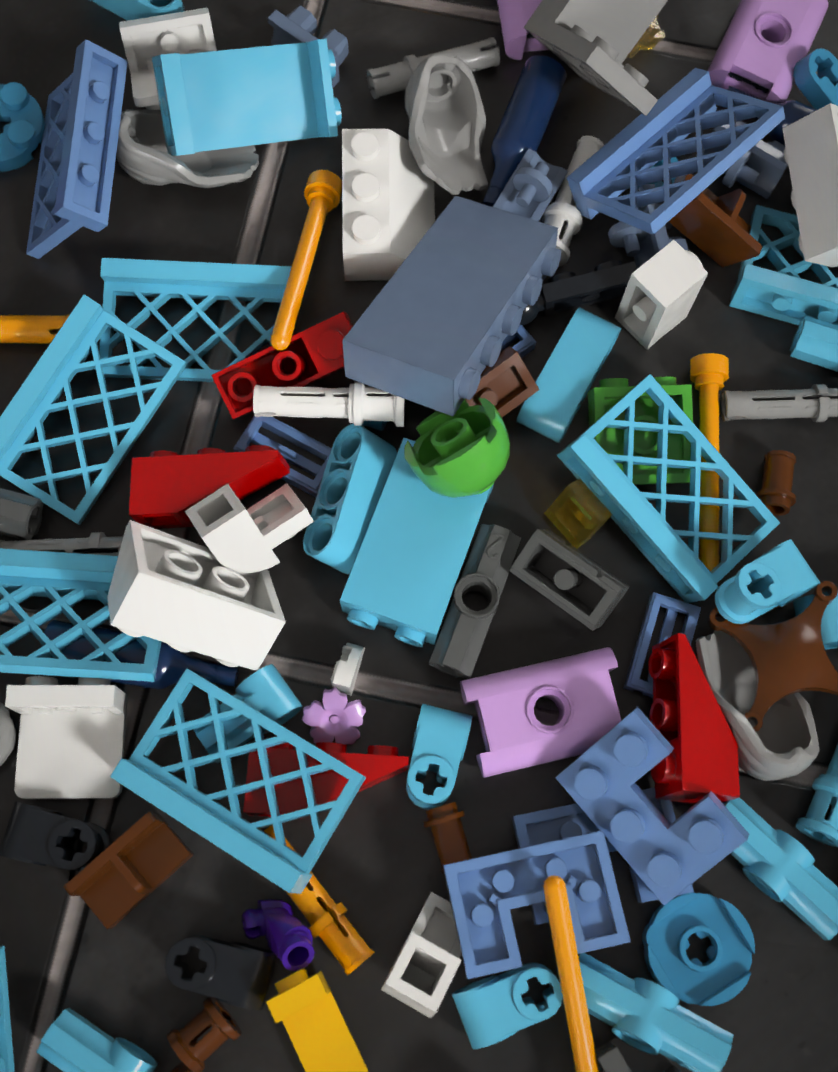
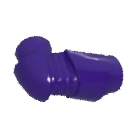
M281 899L258 900L257 909H247L242 914V926L245 936L249 939L265 936L268 947L288 970L298 971L308 966L314 957L311 930L296 917H292V907Z

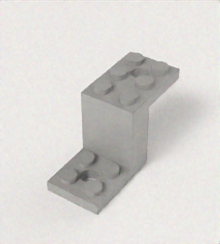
M542 0L523 27L582 79L641 114L647 116L658 101L644 88L649 80L629 64L624 66L622 63L668 0Z

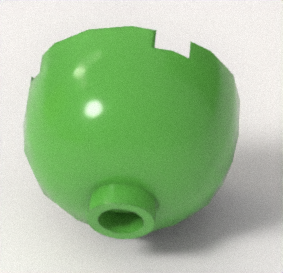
M478 398L482 405L469 406L466 399H464L454 416L435 411L417 426L416 430L420 437L415 441L414 446L412 447L410 442L407 441L404 447L405 460L418 478L431 491L451 498L481 494L492 487L495 480L504 470L510 456L508 432L496 407L485 398Z

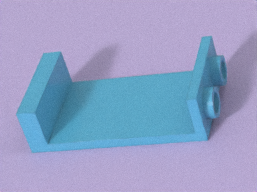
M327 39L189 54H161L152 57L167 153L172 156L300 139L338 136L337 126L341 124L342 113L338 99L333 96L331 78L335 77L336 63L332 50L328 49Z
M403 438L343 590L340 605L342 612L348 614L347 620L370 630H375L376 625L396 631L394 637L398 640L416 647H423L424 642L436 644L440 625L493 485L481 494L456 498L442 496L431 491L413 472L404 457V447L407 441L410 442L412 447L415 441Z

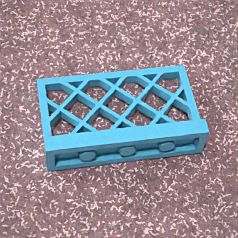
M756 205L750 221L751 228L749 234L763 248L759 256L741 262L738 280L733 289L729 306L799 325L805 315L838 325V277L836 278L827 266L804 260L790 265L779 252V250L792 245L804 259L798 243L800 231L797 215ZM761 224L779 228L785 237L771 242L761 229ZM767 256L778 271L754 266L753 262ZM811 268L823 284L801 279L798 274Z
M102 258L100 274L104 280L102 308L118 318L115 315L116 295L136 296L146 307L133 317L127 325L136 329L153 314L168 330L156 343L164 347L175 338L190 354L184 360L187 366L177 380L214 382L211 375L221 370L210 369L201 357L219 341L222 340L237 357L227 367L254 355L267 342L271 345L270 338L274 325L266 331L251 313L264 302L281 303L292 266ZM145 297L156 298L150 303ZM170 298H183L192 310L172 327L157 310ZM192 299L204 300L197 305ZM217 300H230L240 312L219 329L204 312ZM239 301L251 302L244 307ZM200 316L215 334L194 351L179 333ZM244 319H247L262 336L241 353L226 335ZM109 326L100 338V359L112 357L113 348L125 338L118 332L114 334V330ZM136 344V346H137L141 351L145 350L144 348H142V347H140L139 345ZM155 357L136 361L140 379L162 380L170 369L163 367ZM150 360L156 367H145L143 365ZM197 362L202 369H190V367ZM131 364L128 366L113 365L103 367L104 377L133 378Z
M83 295L0 416V476L33 497L39 498L41 502L73 522L81 525L187 366L186 361L103 310L100 304ZM108 326L125 337L128 354L100 359L97 342ZM132 342L136 343L145 350L134 352ZM92 351L94 361L84 362ZM158 357L171 366L161 382L141 385L136 361ZM130 362L135 387L108 392L103 367ZM96 369L101 394L73 399L70 382L76 373ZM65 391L66 401L57 403ZM154 391L148 402L145 403L144 393ZM137 395L141 412L136 420L115 426L110 400ZM103 402L108 427L81 433L75 407ZM68 409L74 434L46 440L43 426L46 417L51 412ZM128 431L119 444L117 433ZM37 432L39 442L30 443ZM110 435L114 453L108 462L88 466L83 440ZM76 442L81 468L54 473L48 448ZM41 449L46 472L45 476L25 480L11 471L22 453ZM100 472L92 484L90 474ZM83 475L86 494L77 508L73 510L60 502L55 481ZM48 483L50 495L35 485Z
M651 374L639 382L584 433L557 455L686 603L706 600L719 587L717 583L780 524L777 518ZM644 392L659 406L658 423L634 421L635 400ZM625 410V421L614 420ZM668 418L673 422L674 425L668 424ZM604 428L624 429L623 455L607 454L594 437ZM634 430L658 432L657 458L633 456ZM668 433L683 434L691 443L690 461L667 459ZM701 456H702L707 462H701ZM616 463L623 464V471L618 467ZM633 464L657 466L656 493L640 492L632 483ZM667 467L690 469L689 496L666 494ZM701 470L715 471L723 480V498L700 497ZM734 494H735L740 500L733 499V498H734ZM648 500L656 501V509ZM666 502L689 503L688 531L673 530L665 520ZM700 504L722 506V533L699 532ZM733 507L748 508L761 524L749 535L733 534ZM681 538H688V546ZM699 539L722 541L721 562L711 572L698 558ZM733 542H741V543L732 551V543H733Z
M0 548V616L11 609L22 622L0 636V672L154 682L162 641L146 636L132 637L122 632L104 644L92 631L110 619L107 596L118 556ZM31 596L49 597L53 602L31 617L19 605ZM83 599L99 600L105 606L85 620H82L71 608ZM63 613L74 627L51 641L39 627ZM29 633H32L42 644L41 648L27 657L13 656L7 649V647ZM82 636L96 649L81 660L67 659L60 652ZM135 639L146 650L144 664L122 663L114 655L115 652Z
M188 668L184 671L129 760L121 758L110 776L285 891L302 894L313 875L310 873L366 779L365 776ZM195 685L208 693L212 715L185 722L182 703ZM219 701L231 707L233 710L221 713ZM241 716L249 718L252 722L256 742L228 749L223 721ZM175 718L176 725L168 727L172 719ZM214 724L219 752L192 759L187 731ZM262 727L277 736L264 740ZM178 734L183 762L162 767L148 758L160 738ZM287 742L295 746L300 770L272 777L266 748ZM258 751L263 780L236 787L230 758ZM306 754L322 764L309 767ZM221 760L226 790L206 795L198 790L194 767ZM184 770L186 782L173 773ZM334 770L348 779L337 800L317 805L310 775ZM302 778L309 808L280 815L274 785ZM265 788L271 818L250 823L242 818L238 795ZM228 798L231 810L218 803L217 800ZM330 810L321 826L319 813ZM310 816L315 837L304 856L287 847L282 823ZM273 825L275 838L262 831L261 828Z

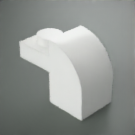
M226 484L185 511L218 562L228 569L242 573L263 571L280 563L272 549L294 537L299 531L314 522L307 508L288 484L280 487L247 510L229 484Z
M433 892L430 893L381 988L382 991L429 1018L436 1014L462 961L459 959L461 950L449 901Z

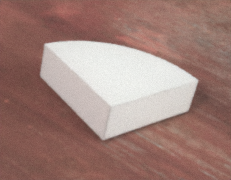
M352 643L343 645L341 659L336 662L331 677L332 687H336L340 693L352 696L365 647Z

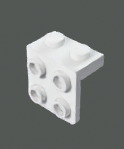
M208 7L119 22V29L131 74L133 99L137 107H146L148 110H160L152 57L161 54L217 51Z
M32 676L26 677L25 685H7L5 707L21 714L14 787L18 797L23 799H114L121 794L122 784L110 776L121 758H124L128 695L117 686L110 685L111 679L79 677L78 685H58L57 678Z

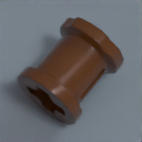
M208 996L203 1002V1010L180 1031L172 1029L166 1036L173 1051L192 1072H202L205 1069L204 1061L229 1038L236 1040L242 1034L231 1014L215 997ZM212 1026V1029L197 1042V1039Z

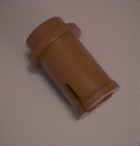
M783 450L769 451L764 455L762 490L756 493V496L774 516L788 514L790 507L796 503V496L792 493L796 456Z
M456 802L426 810L428 821L424 822L425 828L429 826L431 828L442 866V874H444L443 865L472 859L460 818L465 816L464 811H458Z

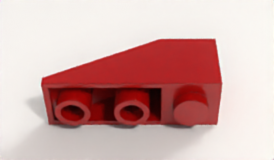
M343 311L293 335L289 346L284 350H276L273 346H270L212 374L211 376L232 419L253 411L255 385L305 387L343 369L342 340L353 327L348 314Z
M266 445L248 446L244 452H226L219 448H202L197 451V454L179 455L166 450L153 451L150 453V457L132 458L129 516L138 523L154 529L194 527L185 511L224 485L229 484L241 501L289 474L290 466L279 450Z
M677 633L652 646V653L649 659V673L653 678V704L650 709V721L674 748L668 756L651 769V775L655 781V799L696 804L711 791L721 802L739 798L738 744L686 635Z
M287 742L266 748L272 777L300 770L297 752L294 750L295 746ZM318 742L315 745L366 777L357 793L408 770L409 756H398V747L371 745L368 746L367 754L346 753V744ZM258 751L249 753L246 784L263 780ZM306 754L309 767L322 764ZM334 770L310 775L317 805L337 800L348 782L347 778ZM302 778L274 785L280 815L309 808ZM265 788L245 793L243 813L249 816L271 817Z

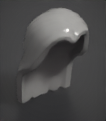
M447 53L434 54L419 64L410 77L405 91V109L409 117L408 135L410 150L421 172L449 191L451 195H458L461 190L466 192L472 189L484 190L488 187V182L481 163L480 152L486 128V116L475 78L471 69L458 56L453 57Z
M130 109L121 112L116 158L120 167L131 178L142 184L161 186L170 183H181L201 188H213L243 182L251 177L253 171L259 165V155L254 153L256 151L255 145L172 156L167 153L160 110Z
M714 631L713 634L707 635L706 638L705 636L696 640L698 662L738 744L739 767L750 776L762 781L789 778L806 770L816 759L820 751L815 722L807 700L798 692L780 699L768 709L763 717L762 728L756 733L753 729L755 727L754 721L747 720L744 716L745 713L749 712L756 693L755 671L748 654L734 638L722 631Z

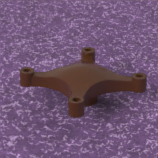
M830 581L821 582L814 590L811 604L801 614L777 624H735L726 620L718 612L717 608L711 611L708 619L709 626L715 631H722L734 638L744 648L753 664L756 676V693L749 712L745 713L744 716L747 720L754 721L755 727L753 729L756 733L762 728L763 717L768 709L777 701L790 694L802 691H822L838 696V672L826 654L821 636L823 613L826 606L835 599L838 593L834 583ZM822 591H826L829 596L824 595ZM715 617H722L724 621L719 622Z

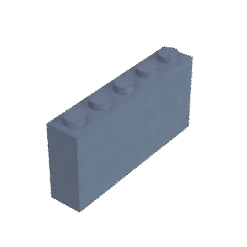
M455 196L342 340L345 377L454 416L464 399L471 400L475 395L481 374L486 366L493 367L501 352L502 342L506 336H513L518 330L526 306H533L536 303L545 278L547 276L553 277L557 271L561 259V249L556 248L558 228Z

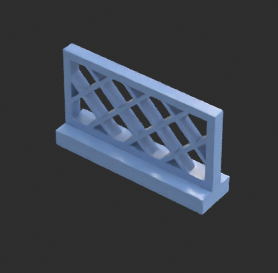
M87 39L76 48L73 73L48 96L26 250L27 255L40 259L81 227L100 232L108 226L128 61Z
M694 68L658 99L647 116L640 114L567 177L576 208L582 216L588 219L594 218L600 212L654 235L785 119L784 108L774 103L713 86L709 71ZM716 105H719V106H722V107H725V108H728V109H724V110L717 111ZM754 117L759 118L756 122L736 127V122ZM726 124L730 125L729 129L703 135V130ZM696 132V137L685 139L690 133ZM730 144L723 151L704 155V150ZM697 152V157L671 163V158ZM663 160V165L651 168L658 161ZM698 172L690 180L674 184L671 182V178ZM664 180V186L638 192V186ZM630 188V194L619 196L623 191ZM664 201L651 214L638 210V207Z

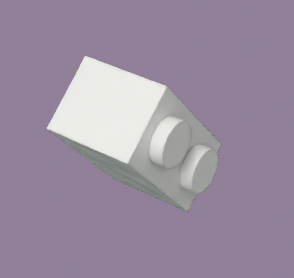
M675 240L671 241L631 274L615 319L646 350L649 349L687 317L708 272L703 268L701 261L694 253L684 250Z

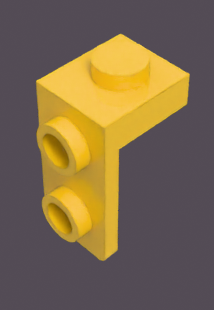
M305 968L274 983L278 994L270 998L266 1003L275 1023L283 1022L305 1072H368V1068L322 971L309 977Z

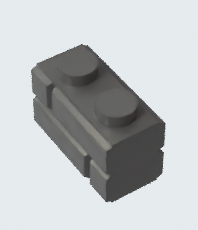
M537 529L509 571L592 631L602 627L630 586L574 546H566V541L551 530Z

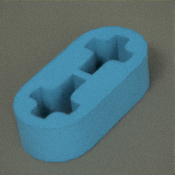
M823 48L816 49L796 63L793 74L795 83L816 110L830 103L838 106V60L830 51Z

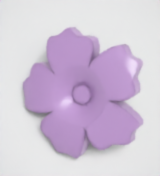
M336 687L323 691V704L320 701L314 700L309 706H305L303 708L304 715L302 721L312 726L310 735L314 738V744L318 742H333L334 737L336 743L354 744L360 738V732L357 727L362 725L363 716L366 712V707L362 705L361 700L358 699L347 703V695L340 693Z

